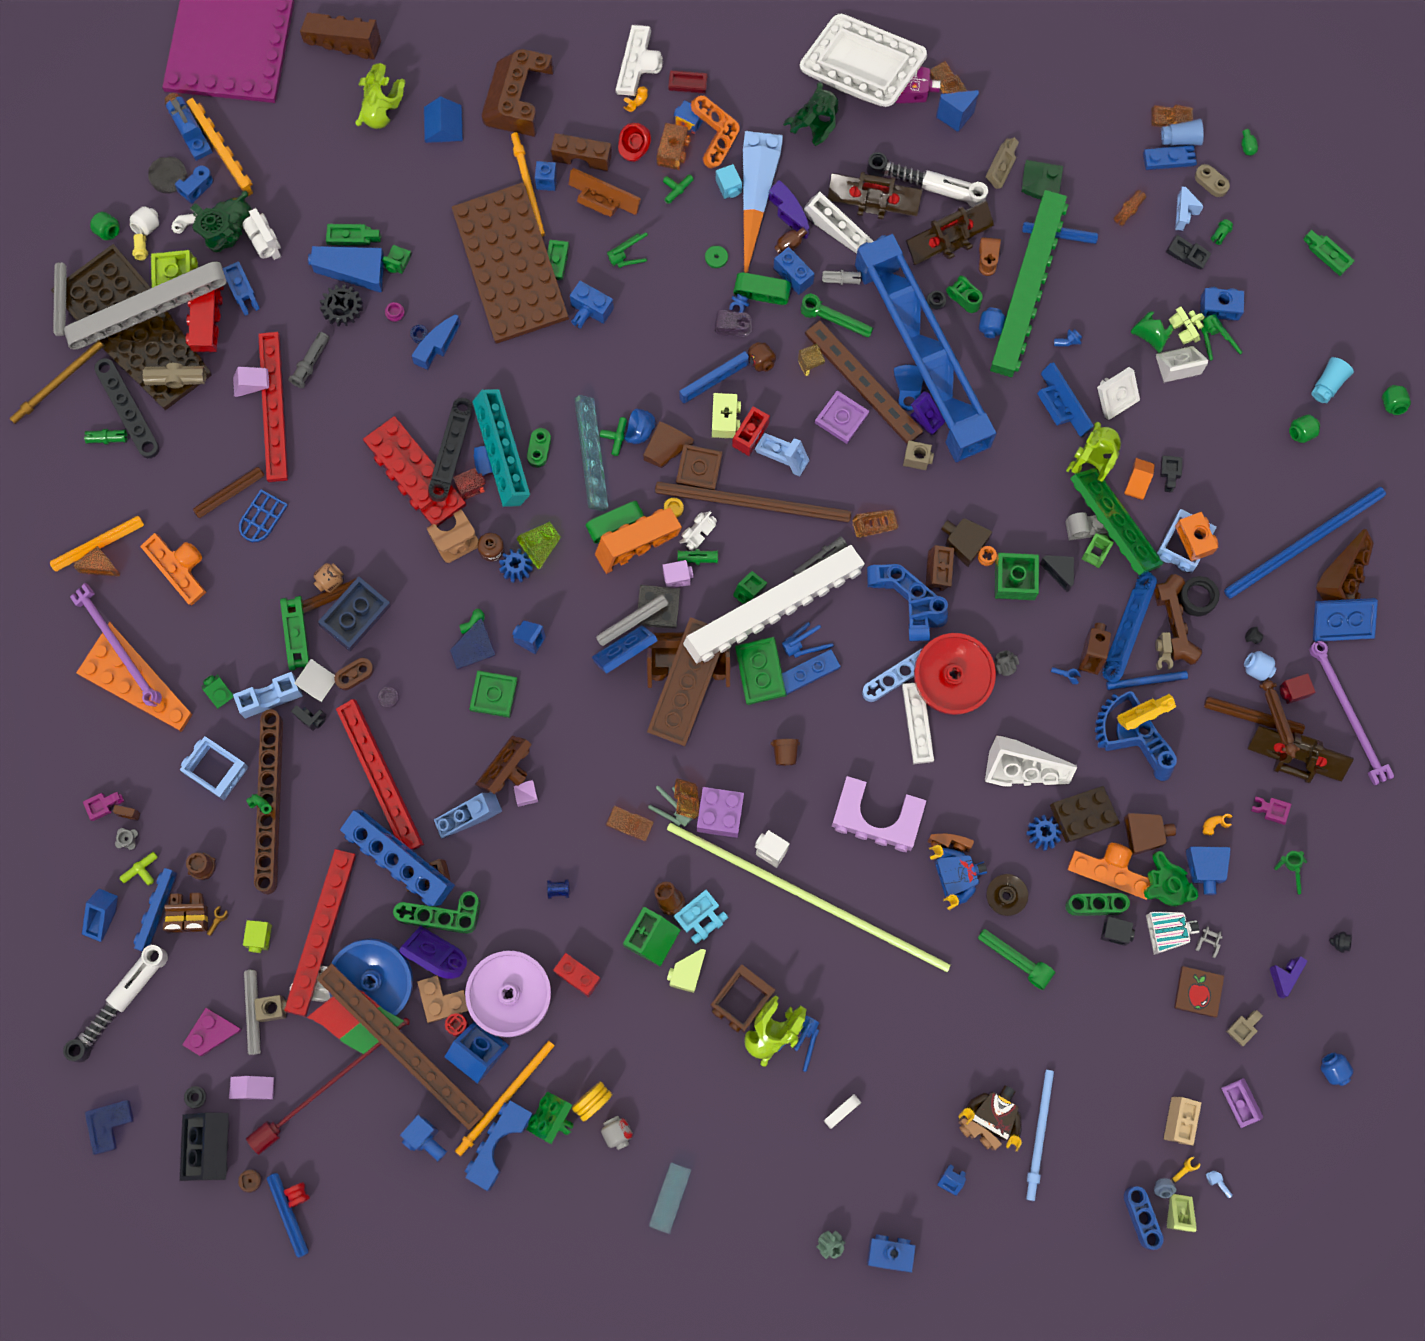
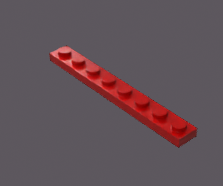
M278 332L259 333L260 368L268 369L269 388L262 390L266 476L268 482L287 481L288 469L280 335Z
M352 699L336 708L394 836L411 850L424 845L357 701Z
M337 849L334 851L284 1009L285 1012L304 1017L307 1016L317 984L316 978L320 974L356 855Z

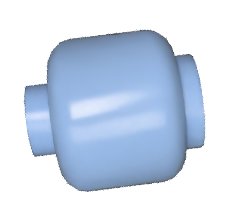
M1262 651L1250 653L1245 659L1244 667L1246 673L1257 680L1264 681L1268 677L1271 678L1276 672L1274 658Z

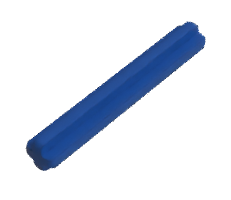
M1024 222L1022 232L1031 234L1034 223ZM1061 228L1060 233L1056 232L1055 238L1095 244L1098 240V234Z
M278 1173L269 1175L267 1181L297 1257H302L308 1254V1249L292 1207L290 1208L288 1205V1197L283 1192L285 1189Z

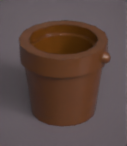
M772 740L771 745L774 748L776 765H796L797 749L800 745L799 740Z
M192 853L186 860L187 874L197 880L210 878L215 872L216 859L206 853Z
M667 881L657 885L654 894L661 912L666 915L680 912L685 904V898L681 891Z

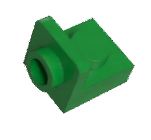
M393 245L388 256H384L382 260L389 272L403 274L412 254L409 250Z
M751 571L738 583L733 596L745 604L754 599L766 587L767 582Z

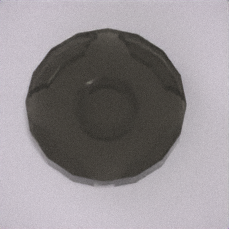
M161 157L151 164L148 171L149 181L155 190L161 193L170 194L177 192L175 183L179 179L183 182L187 179L186 168L175 157Z

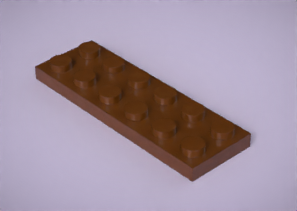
M691 617L689 618L647 730L650 734L682 746H686L720 655L719 651L709 661H701L696 664L683 643L688 635L708 624Z

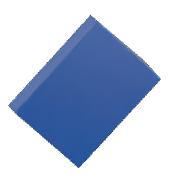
M979 91L941 94L936 113L937 118L959 132L974 114Z
M440 96L424 107L425 143L463 141L462 105Z

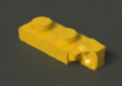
M1168 694L1157 700L1152 698L1118 715L1117 719L1128 731L1137 728L1148 720L1155 719L1164 712L1171 711L1176 705L1173 696Z

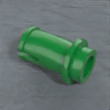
M1227 219L1219 222L1218 229L1211 237L1212 242L1217 239L1215 242L1217 245H1221L1228 232L1233 230L1232 222Z

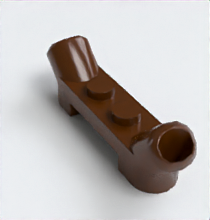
M1171 574L1165 583L1156 584L1154 595L1157 606L1165 605L1173 636V639H1171V659L1173 661L1182 659L1188 664L1193 665L1202 655V649L1188 641V627L1186 623H1183V607L1179 604L1177 596L1181 592L1185 580L1178 574Z

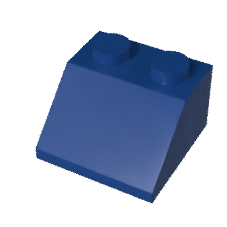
M474 1021L453 1041L445 1058L478 1084L500 1059L509 1045L498 1036L483 1030Z

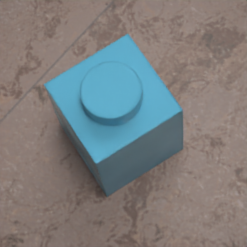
M734 164L716 170V182L724 199L728 197L733 198L742 193V182Z

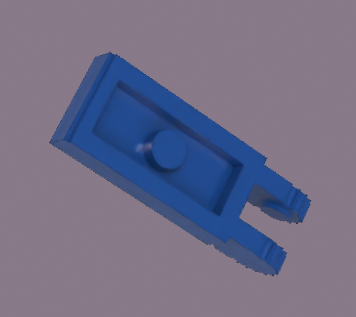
M239 261L222 268L226 281L244 315L249 314L246 305L243 303L247 299H251V304L256 311L260 308L254 297L255 294Z

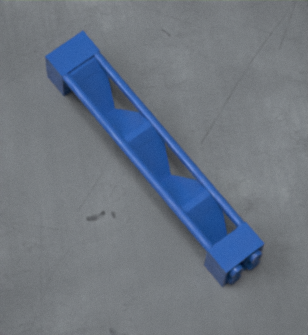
M883 235L874 242H866L860 245L857 249L855 267L858 272H861V279L864 285L874 282L949 428L945 443L955 463L991 448L996 431L981 407L914 278L894 235ZM901 267L906 278L892 273L899 271ZM921 307L939 341L920 335ZM954 371L972 405L953 398Z

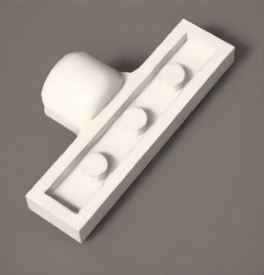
M632 25L616 87V92L619 95L635 96L641 74H657L661 71V52L647 50L651 34L649 26Z

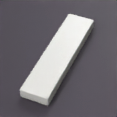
M915 683L902 684L913 764L934 762L926 702L919 695Z

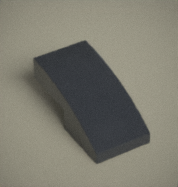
M1178 234L1173 238L1166 250V253L1201 270L1212 254L1198 243L1190 244Z

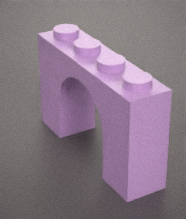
M847 776L831 827H834L835 831L839 833H854L855 837L862 840H867V838L873 839L876 844L887 846V844L893 845L896 850L901 852L911 851L926 800L906 794L897 822L887 828H876L869 825L863 819L860 811V803L867 782Z

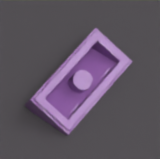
M1244 1078L1221 1088L1241 1128L1263 1118Z

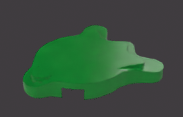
M1162 851L1155 852L1152 858L1157 871L1151 870L1148 872L1150 885L1144 890V896L1149 900L1159 899L1164 904L1174 907L1180 906L1185 902L1195 901L1198 898V891L1192 882H1188L1185 876L1188 873L1181 867L1170 863Z

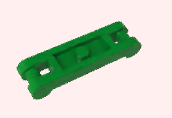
M296 596L295 599L281 598L280 603L289 670H296L299 667L305 668L310 658L302 596ZM289 607H295L296 612L289 613ZM301 653L302 659L295 660L294 654Z

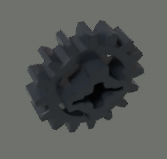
M343 284L342 288L335 285V290L328 288L329 294L323 293L322 295L325 300H320L322 306L320 310L324 313L325 320L329 319L330 324L336 322L338 327L343 322L345 326H348V321L355 323L354 317L360 318L358 311H363L361 305L363 302L359 292H354L352 286L347 289L345 284Z

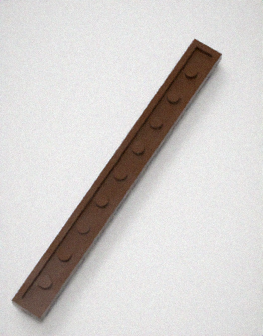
M332 963L316 978L468 1130L484 1116V1113Z

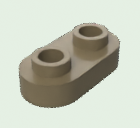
M1204 164L1198 167L1195 173V180L1213 196H1225L1230 188L1229 181L1210 165Z

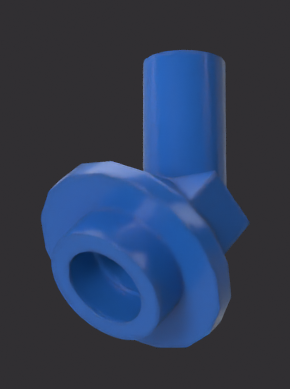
M1069 329L1067 339L1055 338L1054 346L1082 344L1080 341L1082 337L1075 329L1073 331Z

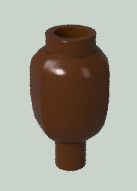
M802 227L798 231L791 230L782 235L775 246L778 254L788 247L794 251L801 244L802 237L807 234L806 229Z

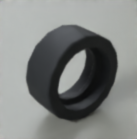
M1197 576L1185 582L1178 599L1185 612L1199 617L1207 615L1215 608L1219 602L1220 593L1217 585L1207 577ZM1197 585L1207 589L1211 597L1209 604L1205 607L1193 605L1187 596L1188 590L1191 587Z

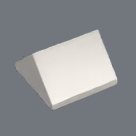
M1194 346L1156 354L1164 382L1201 375L1208 364V359Z

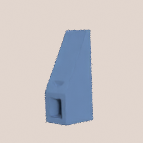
M481 793L434 819L440 837L445 838L490 819L502 812L496 794Z

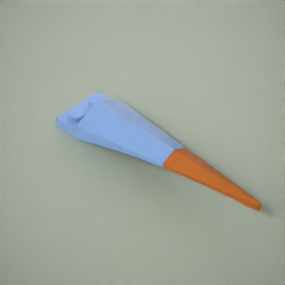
M745 131L743 145L744 273H747L769 197V190L771 189L780 159L783 135Z

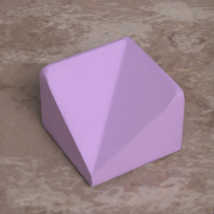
M533 780L524 782L519 786H514L518 807L538 802Z

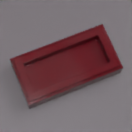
M670 70L669 91L706 93L707 73Z

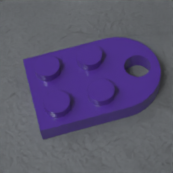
M422 926L410 936L399 950V953L407 959L412 960L442 978H458L463 974L467 966L466 956L460 949Z

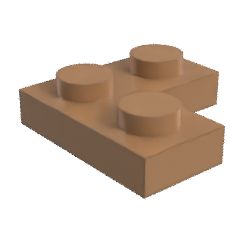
M439 976L417 981L428 1023L445 1019L454 1013L462 1014L469 1012L464 990L444 996Z

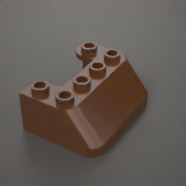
M519 49L497 62L482 111V120L486 126L535 137V107L530 103L520 101L529 70L553 75L552 55Z

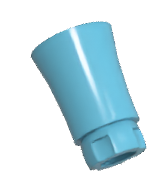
M1330 358L1311 395L1321 403H1328L1331 397H1334L1339 388L1354 373L1353 368L1342 359Z

